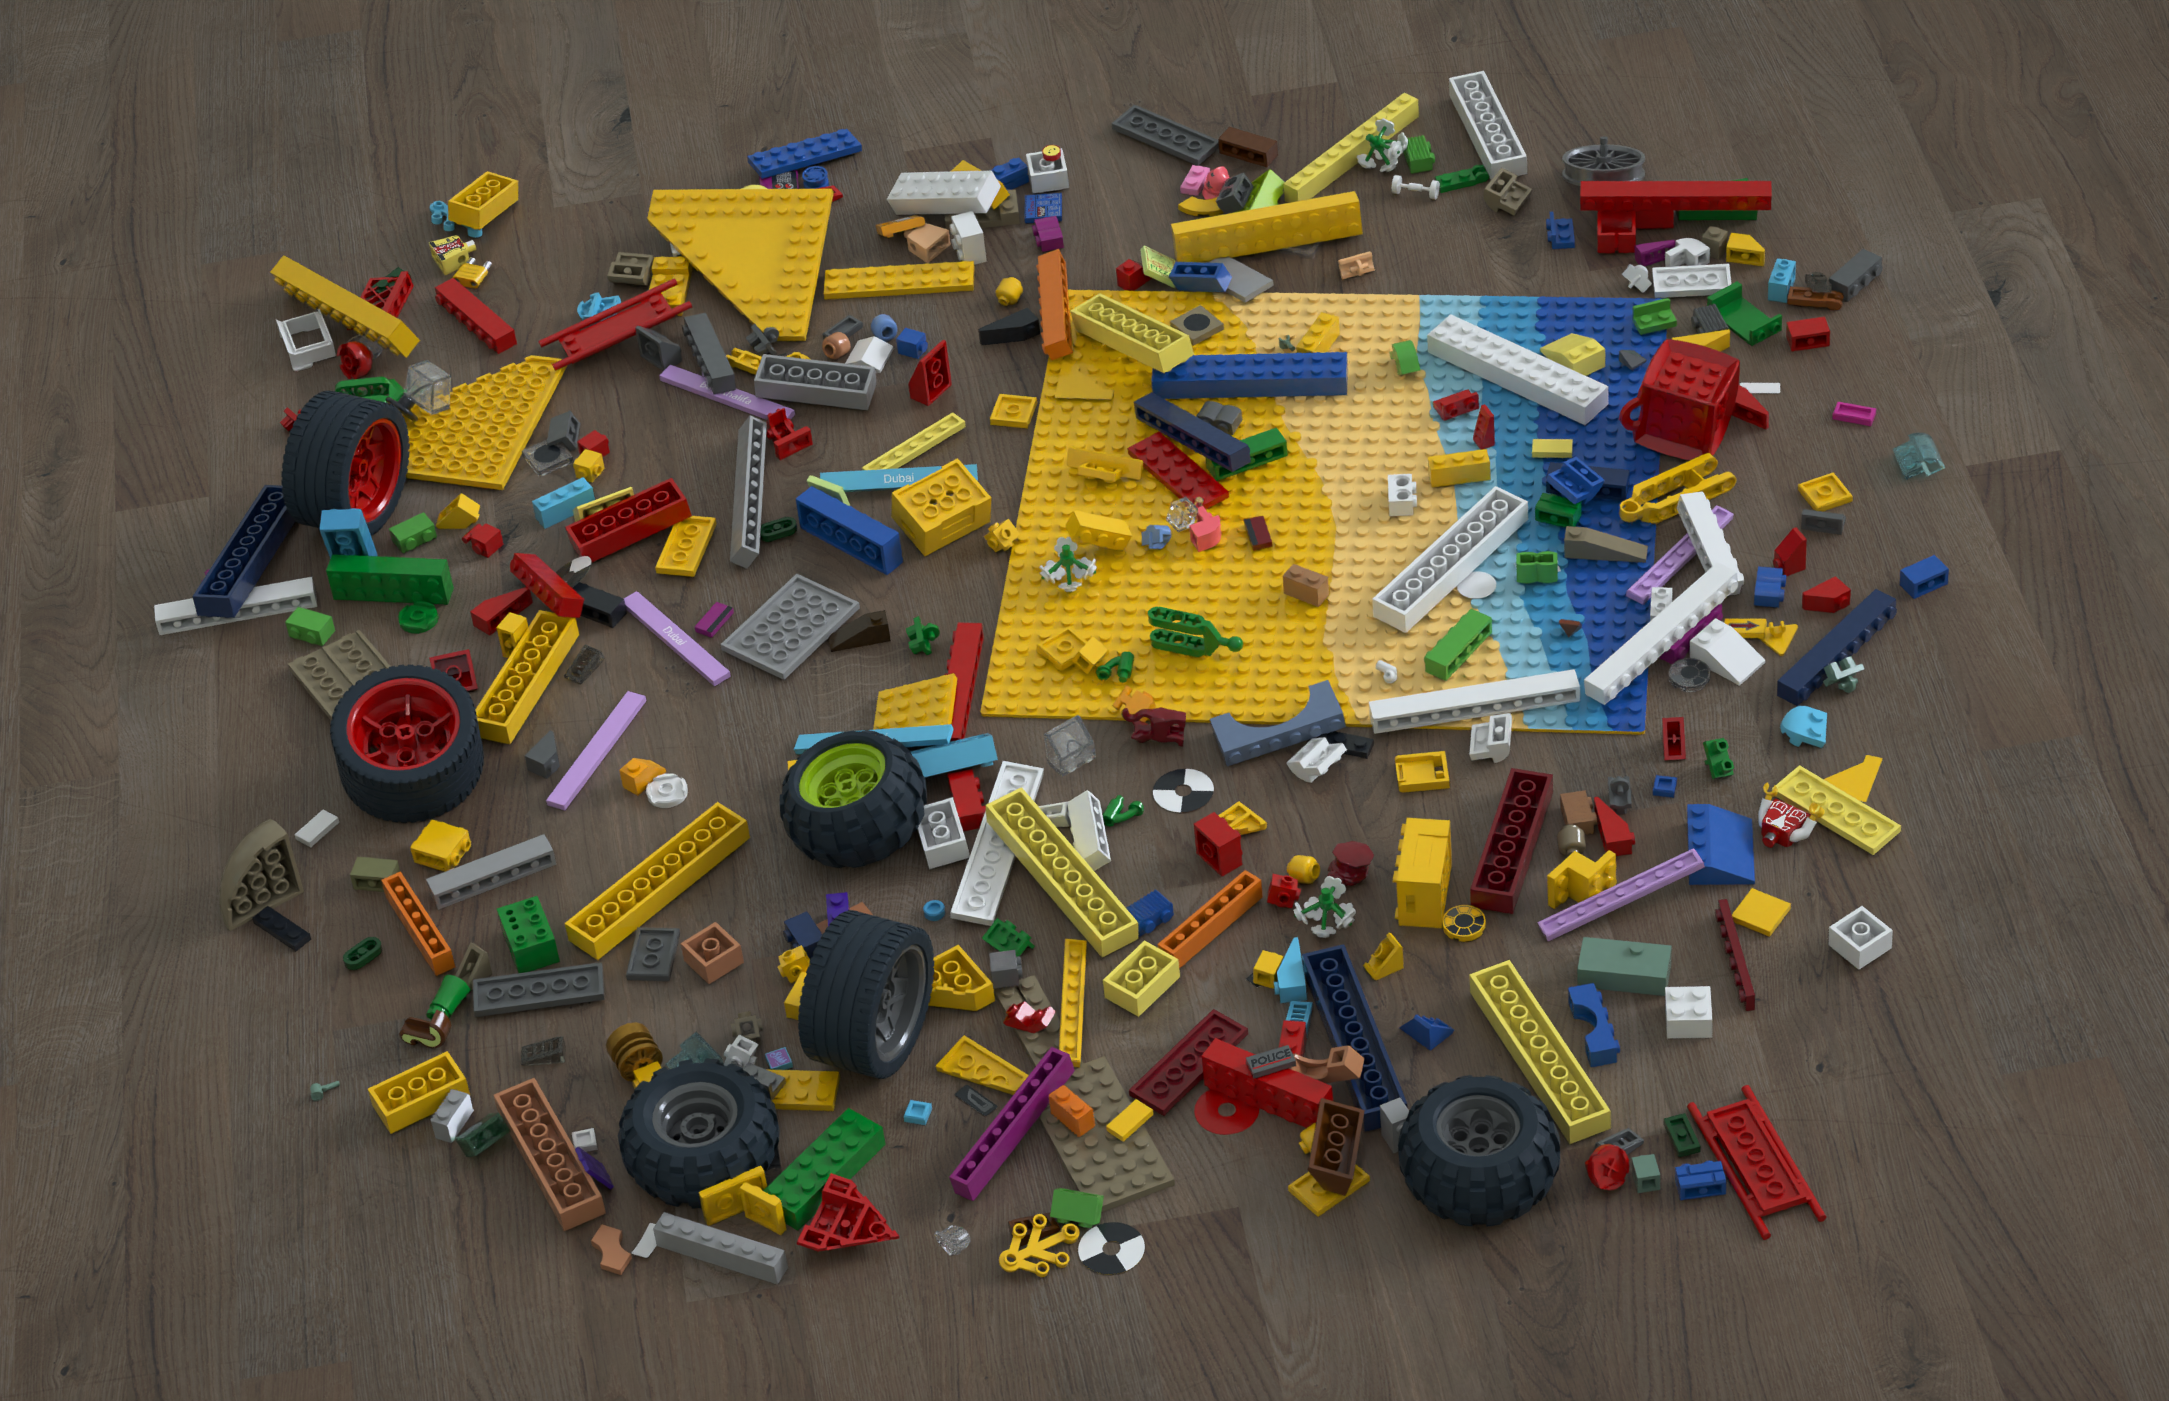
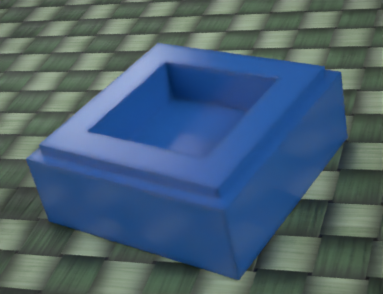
M1656 775L1653 796L1674 798L1677 777Z

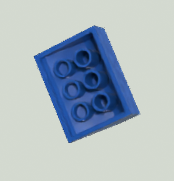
M1687 804L1688 851L1694 848L1705 866L1689 874V885L1755 884L1752 819L1710 804Z

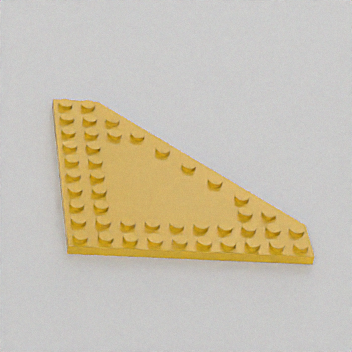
M832 189L653 190L647 220L652 227L659 231V234L665 240L669 241L697 271L699 270L712 286L714 285L742 315L749 319L752 325L756 324L762 333L767 327H775L779 332L777 341H806L834 194Z
M531 355L524 358L525 361L517 365L512 363L500 368L501 371L493 375L488 373L476 378L474 383L469 385L466 383L452 388L450 393L445 395L440 393L428 398V402L421 405L416 403L410 411L418 417V421L414 422L403 415L408 429V443L410 444L406 478L503 490L567 368L565 366L556 371L554 370L552 364L562 359Z

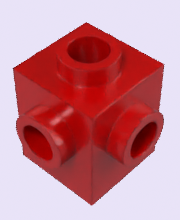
M1273 874L1268 889L1267 903L1275 904L1282 908H1292L1294 900H1299L1301 889L1297 888L1298 879L1288 875Z

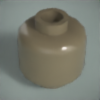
M1566 825L1558 832L1557 843L1561 854L1568 857L1574 851L1580 854L1585 851V834L1581 828L1576 825Z

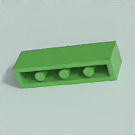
M1470 609L1437 642L1436 646L1426 653L1424 657L1425 672L1447 681L1492 633V617Z

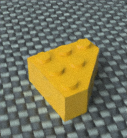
M959 945L934 957V979L928 1006L978 1011L995 1002L993 983Z

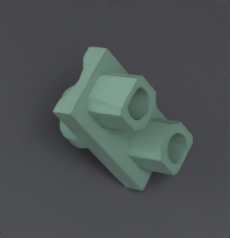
M1851 656L1839 662L1843 671L1840 670L1837 662L1824 667L1828 677L1823 681L1825 686L1840 682L1838 684L1839 689H1843L1847 693L1853 692L1856 689L1858 680L1853 678V676L1865 669L1863 664L1856 665Z

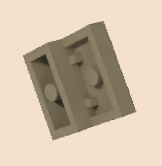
M1502 167L1484 189V200L1494 212L1497 213L1499 209H1502L1515 216L1531 195L1532 188L1516 181L1518 175Z
M618 252L615 262L611 263L607 275L608 280L611 283L649 285L652 279L650 273L654 255Z

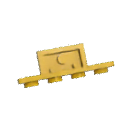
M1075 447L1068 448L1067 466L1078 468V474L1084 475L1087 479L1100 478L1104 482L1113 483L1120 477L1136 480L1142 478L1143 461L1139 459Z

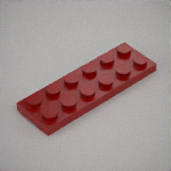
M1157 432L1127 448L1128 455L1133 459L1142 460L1143 468L1195 513L1198 507L1203 506L1207 510L1229 498V491L1161 432Z

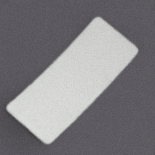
M650 1223L642 1239L632 1251V1254L645 1258L649 1257L657 1246L653 1231L656 1224Z

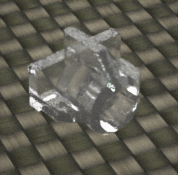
M950 1225L942 1232L936 1231L934 1233L939 1246L943 1247L950 1256L960 1254V1251L968 1247L971 1242L968 1232L964 1228Z

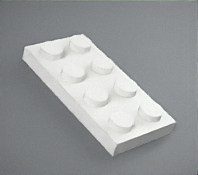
M1729 264L1652 268L1655 298L1712 295L1731 285Z

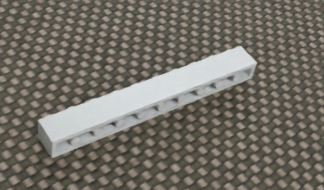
M1717 562L1584 679L1585 694L1604 705L1611 699H1614L1624 687H1627L1633 679L1641 675L1650 664L1654 663L1665 651H1668L1676 641L1680 640L1685 633L1694 628L1703 617L1707 616L1711 610L1718 604H1721L1729 594L1737 589V572Z
M1575 669L1370 701L1369 716L1374 734L1579 702L1580 685Z

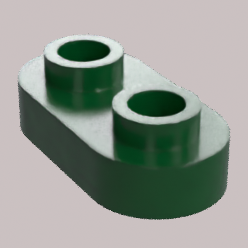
M783 517L762 524L760 539L765 542H772L793 535L797 531L796 520L792 517Z
M367 937L349 949L343 955L345 967L349 970H358L379 956L382 952L381 941L377 937Z

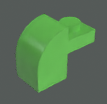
M1411 340L1391 344L1393 351H1390L1389 354L1391 359H1395L1398 375L1420 371L1416 349Z

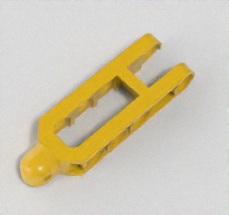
M1706 453L1634 485L1632 497L1620 504L1619 516L1625 522H1634L1640 519L1642 522L1657 524L1679 514L1677 505L1680 494L1703 492L1706 499L1710 500L1730 491L1735 486L1737 478L1731 472H1725L1704 479L1703 477L1712 473L1718 465L1716 458L1710 453ZM1682 486L1686 487L1682 492L1673 496H1667V499L1656 504L1648 502Z

